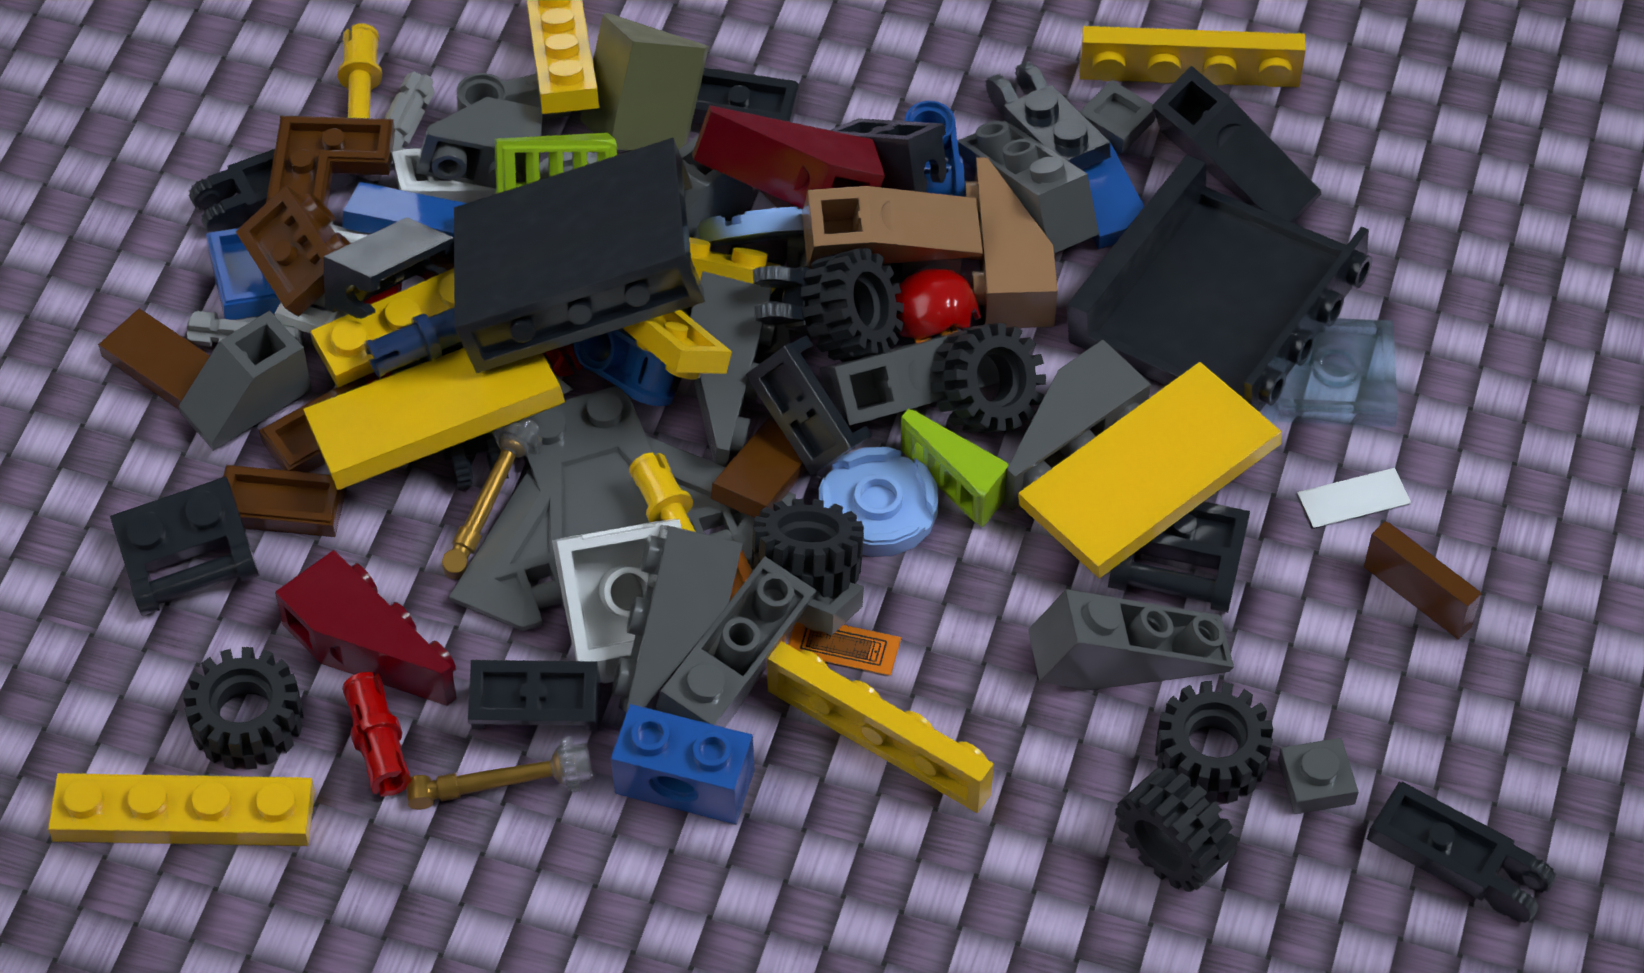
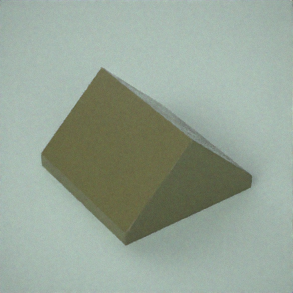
M610 13L603 14L593 57L599 108L582 110L580 121L593 133H609L615 138L617 149L635 150L674 138L679 150L688 141L709 46Z

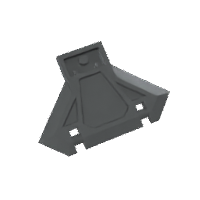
M618 386L609 387L567 399L565 403L512 423L515 436L526 443L521 452L528 471L450 594L449 600L521 631L543 626L539 612L541 609L561 604L565 612L552 540L649 523L646 516L648 505L629 473L631 463L646 453L653 452L655 456L657 453L665 455L677 484L681 490L690 493L693 499V506L687 513V516L695 531L704 534V530L723 525L724 530L708 535L743 543L741 550H743L749 564L751 563L753 524L755 518L710 499L712 484L726 468L725 466L646 436L631 398ZM788 492L782 501L787 506H792V499H796V494ZM549 576L552 580L532 587L529 582Z

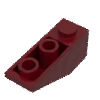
M709 105L692 153L694 161L801 209L804 207L808 190L860 186L881 187L885 177L873 139Z
M332 550L275 591L282 625L320 664L353 675L360 672H373L374 676L380 675L383 685L448 706L457 699L453 678L456 665L448 651L435 640L428 643L417 632L412 617L401 604L393 602L389 605L378 594L374 580L361 565L355 563L350 566L335 550Z

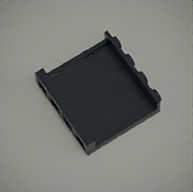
M674 138L454 207L455 329L476 373L705 302L704 288L692 262L684 191L692 189L693 186Z
M1186 154L1067 303L1069 343L1088 350L1104 340L1138 373L1166 386L1201 362L1260 412L1266 404L1271 406L1278 400L1283 391L1286 376L1295 364L1302 366L1307 361L1314 347L1315 337L1323 326L1330 327L1335 323L1342 310L1344 298L1352 287L1360 288L1366 281L1372 266V256L1367 255L1369 229L1361 226L1347 245L1206 187V162Z

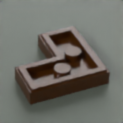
M280 116L266 203L286 185L305 199L311 194L316 196L328 207L332 174L389 175L395 138L394 120Z

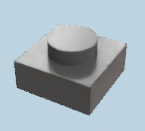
M1113 80L1079 111L1106 139H1109L1114 150L1121 154L1155 121L1152 103Z
M850 582L849 589L842 593L833 587V595L822 597L820 592L816 591L813 599L797 622L810 630L833 635L862 608L864 586Z
M1342 738L1280 747L1278 763L1294 814L1356 804L1359 791Z

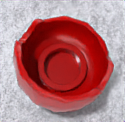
M926 269L910 275L899 285L901 293L895 294L896 302L903 303L904 306L903 313L896 316L897 319L903 322L902 332H897L902 337L923 339L939 334L952 325L963 331L962 328L970 327L971 314L975 320L981 318L975 295L968 281L950 269Z

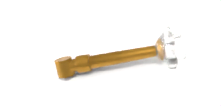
M525 418L492 432L497 445L502 451L478 495L464 526L459 527L452 541L454 545L452 550L447 551L442 558L443 572L448 578L459 579L467 569V559L470 554L475 552L482 537L480 532L493 508L515 457L520 458L530 454L538 455L542 451L543 438L538 436L541 429L532 420Z
M566 737L560 741V745L553 752L550 761L458 776L457 773L437 776L436 780H431L426 775L412 776L411 782L407 786L408 806L415 810L427 809L433 805V799L440 798L441 801L461 798V794L554 776L555 780L568 788L569 791L580 792L582 791L581 782L593 780L587 744H575L573 737Z

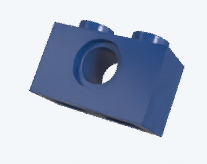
M630 704L611 756L615 794L737 825L755 771L753 735Z

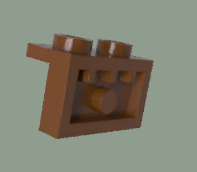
M285 185L245 222L236 233L284 308L299 317L325 293L324 256L351 244V242L342 234L334 232L330 225L335 221V217L319 198L311 194L305 199Z

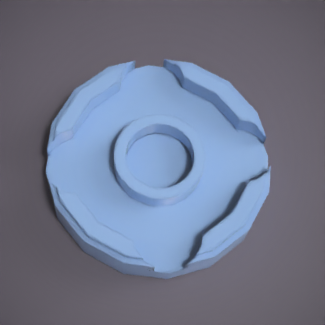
M783 207L745 211L743 215L732 217V221H725V217L722 218L721 215L703 219L698 224L699 239L708 241L710 246L762 242L800 235L804 233L803 209Z
M864 447L841 456L832 465V471L826 475L825 480L823 477L819 486V500H824V507L829 508L834 503L843 506V514L852 511L857 515V521H862L864 526L862 555L869 557L894 556L915 548L930 534L938 515L937 483L927 466L916 458L915 462H913L909 458L902 457L900 450L890 447Z

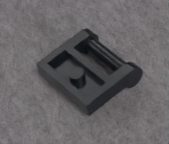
M227 476L110 516L130 580L131 590L141 616L159 611V604L233 578L240 576L241 581L244 582L260 576ZM230 545L231 554L151 581L150 571Z
M1204 501L1136 551V553L1217 569L1216 579L1133 562L1135 553H1133L1110 571L1108 588L1126 591L1128 586L1208 602L1211 603L1210 609L1229 613L1250 511Z

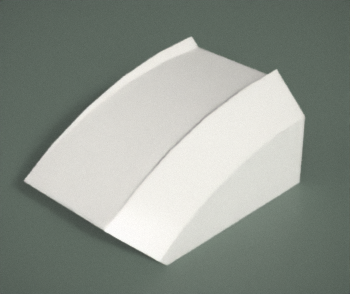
M680 519L649 522L552 540L576 661H598L600 679L603 683L614 681L620 658L630 659L635 635L626 632L627 621L634 597L644 598L649 573L641 572V562L648 536H658L661 525L681 528Z

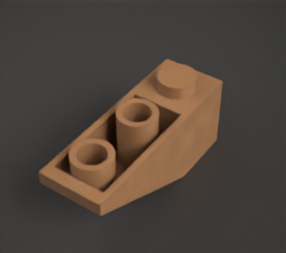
M976 158L975 181H965V197L976 198L983 254L981 257L969 258V260H979L980 271H972L971 288L978 306H983L984 323H1004L1006 327L1015 326L1017 328L1054 327L1058 288L1053 244L988 158Z
M871 186L808 190L802 211L807 267L813 269L811 264L815 260L821 259V257L863 248L871 249V254L878 253L884 258L882 264L981 257L983 254L976 198Z

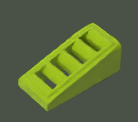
M609 133L495 139L496 194L540 180L539 152H548L550 177L563 173V152H572L573 169L587 165V152H596V162L616 156V140ZM515 152H525L526 182H516Z
M908 408L901 418V451L913 462H915L916 458L926 465L936 481L937 487L979 526L984 527L1005 500L1008 463L913 409L910 410Z

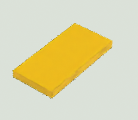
M462 348L435 360L427 361L309 406L303 410L337 490H341L565 403L561 386L543 353L476 373L465 348Z
M1199 362L1018 493L1019 505L1100 579L1282 444V431L1205 365Z

